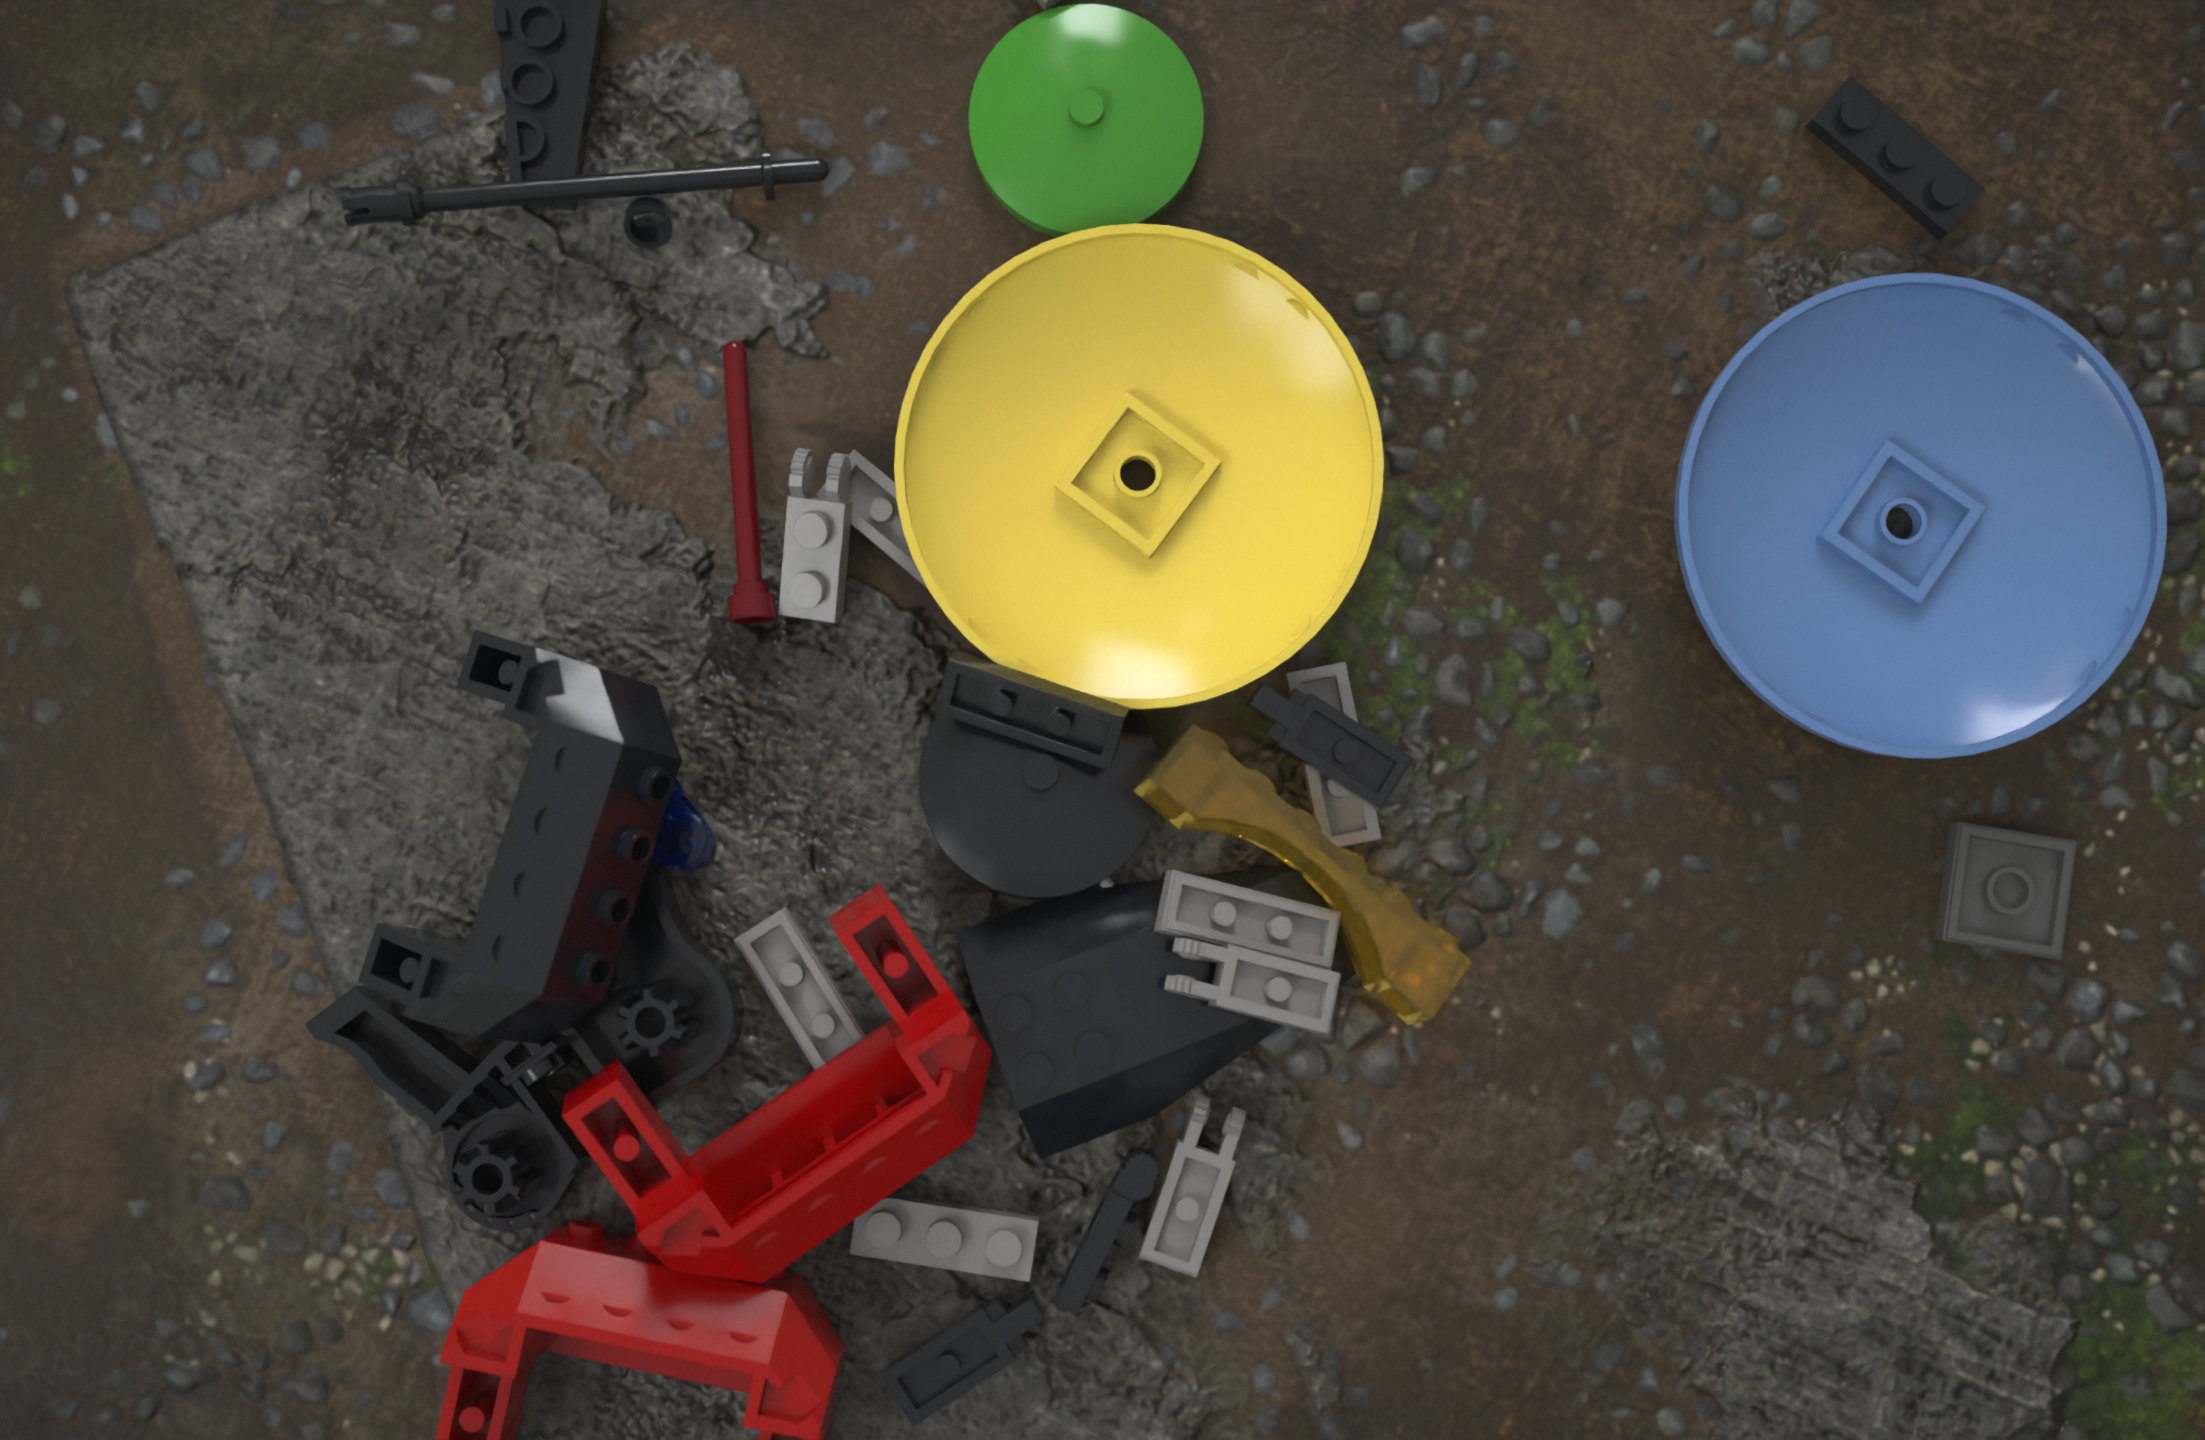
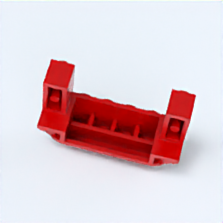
M880 883L828 918L834 932L890 1012L892 1018L708 1144L688 1156L619 1059L564 1094L562 1117L635 1215L636 1236L671 1271L764 1283L974 1137L992 1050Z
M575 1219L570 1220L568 1226H560L465 1290L442 1349L439 1362L452 1366L435 1440H516L532 1364L544 1351L749 1393L742 1426L760 1430L758 1440H827L846 1345L801 1275L785 1271L786 1267L764 1283L673 1272L642 1244L636 1236V1232H631L629 1238L605 1234L606 1226L601 1223Z

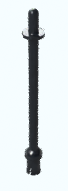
M761 146L759 152L760 162L431 188H424L418 182L414 183L411 177H399L396 180V184L351 188L344 186L341 188L342 210H349V213L344 215L348 227L360 224L402 221L405 227L418 226L420 220L432 212L763 186L764 196L767 201H774V185L820 182L828 177L830 167L824 159L818 157L771 161L769 146Z

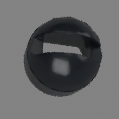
M655 195L639 196L633 199L627 207L624 217V230L629 240L639 247L653 249L664 245L670 239L673 217L665 201ZM647 214L637 218L636 220L634 219L635 215Z

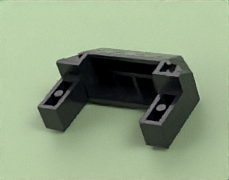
M475 630L456 688L506 704L502 715L503 719L537 730L467 944H462L430 930L377 923L358 982L406 1003L403 1016L474 1038L539 1044L603 1003L609 983L615 972V965L629 922L634 914L635 903L649 860L654 853L655 842L669 799L674 791L682 758L656 686L530 645H524Z

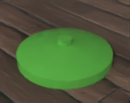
M1072 4L1060 6L1034 15L1017 25L996 44L979 70L970 98V139L976 165L983 181L997 201L1011 215L1027 226L1057 238L1072 232L1100 226L1133 223L1149 224L1177 200L1187 186L1198 162L1203 139L1204 107L1197 78L1183 52L1172 39L1151 22L1129 11L1108 5Z

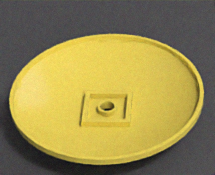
M1133 223L1100 226L1072 232L1043 242L1013 257L988 274L956 304L943 319L926 345L912 373L901 406L896 432L894 475L896 500L902 529L919 573L929 592L947 618L970 643L991 661L999 665L1129 707L1132 710L1175 708L1207 701L1235 691L1265 676L1291 658L1319 632L1338 609L1354 584L1373 539L1383 494V444L1375 400L1361 363L1348 339L1331 315L1301 284L1284 270L1259 254L1217 236L1170 225ZM1133 460H1142L1150 464L1155 472L1153 484L1142 491H1134L1127 488L1120 477V472L1125 464Z

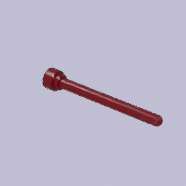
M730 341L723 348L738 584L732 586L733 595L727 597L729 623L760 624L777 620L776 596L769 593V584L762 582L747 351L741 342Z

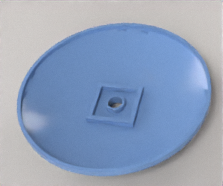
M1900 273L1861 279L1816 294L1781 314L1758 331L1734 354L1715 378L1700 403L1687 433L1677 473L1674 495V528L1681 571L1698 619L1712 644L1728 666L1756 696L1780 715L1808 732L1838 745L1869 754L1895 758L1939 759L1986 752L2030 737L2058 722L2076 709L2110 677L2127 655L2143 628L2155 599L2164 563L2167 539V503L2163 474L2157 451L2142 412L2122 379L2109 362L2084 336L2055 314L2033 301L2004 288L1970 278L1945 274ZM1900 508L1911 517L1912 531L1907 539L1896 538L1889 532L1886 525V517L1890 509Z

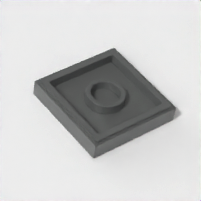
M1950 822L1934 940L2061 960L2077 841L1964 822Z

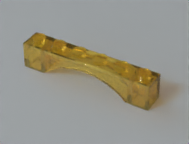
M1193 723L1174 739L1133 790L1179 830L1209 831L1239 838L1271 852L1293 869H1296L1324 898L1331 910L1341 912L1340 924L1356 957L1363 987L1406 1024L1410 1025L1432 1019L1472 963L1467 956L1458 950L1459 944L1449 932L1438 926L1429 925L1412 910L1413 904L1408 897L1393 887L1383 886L1367 872V865L1359 855L1347 848L1335 845L1321 833V825L1312 815L1302 809L1292 808L1275 793V786L1264 774L1255 769H1246L1229 754L1228 745L1214 732L1200 729Z

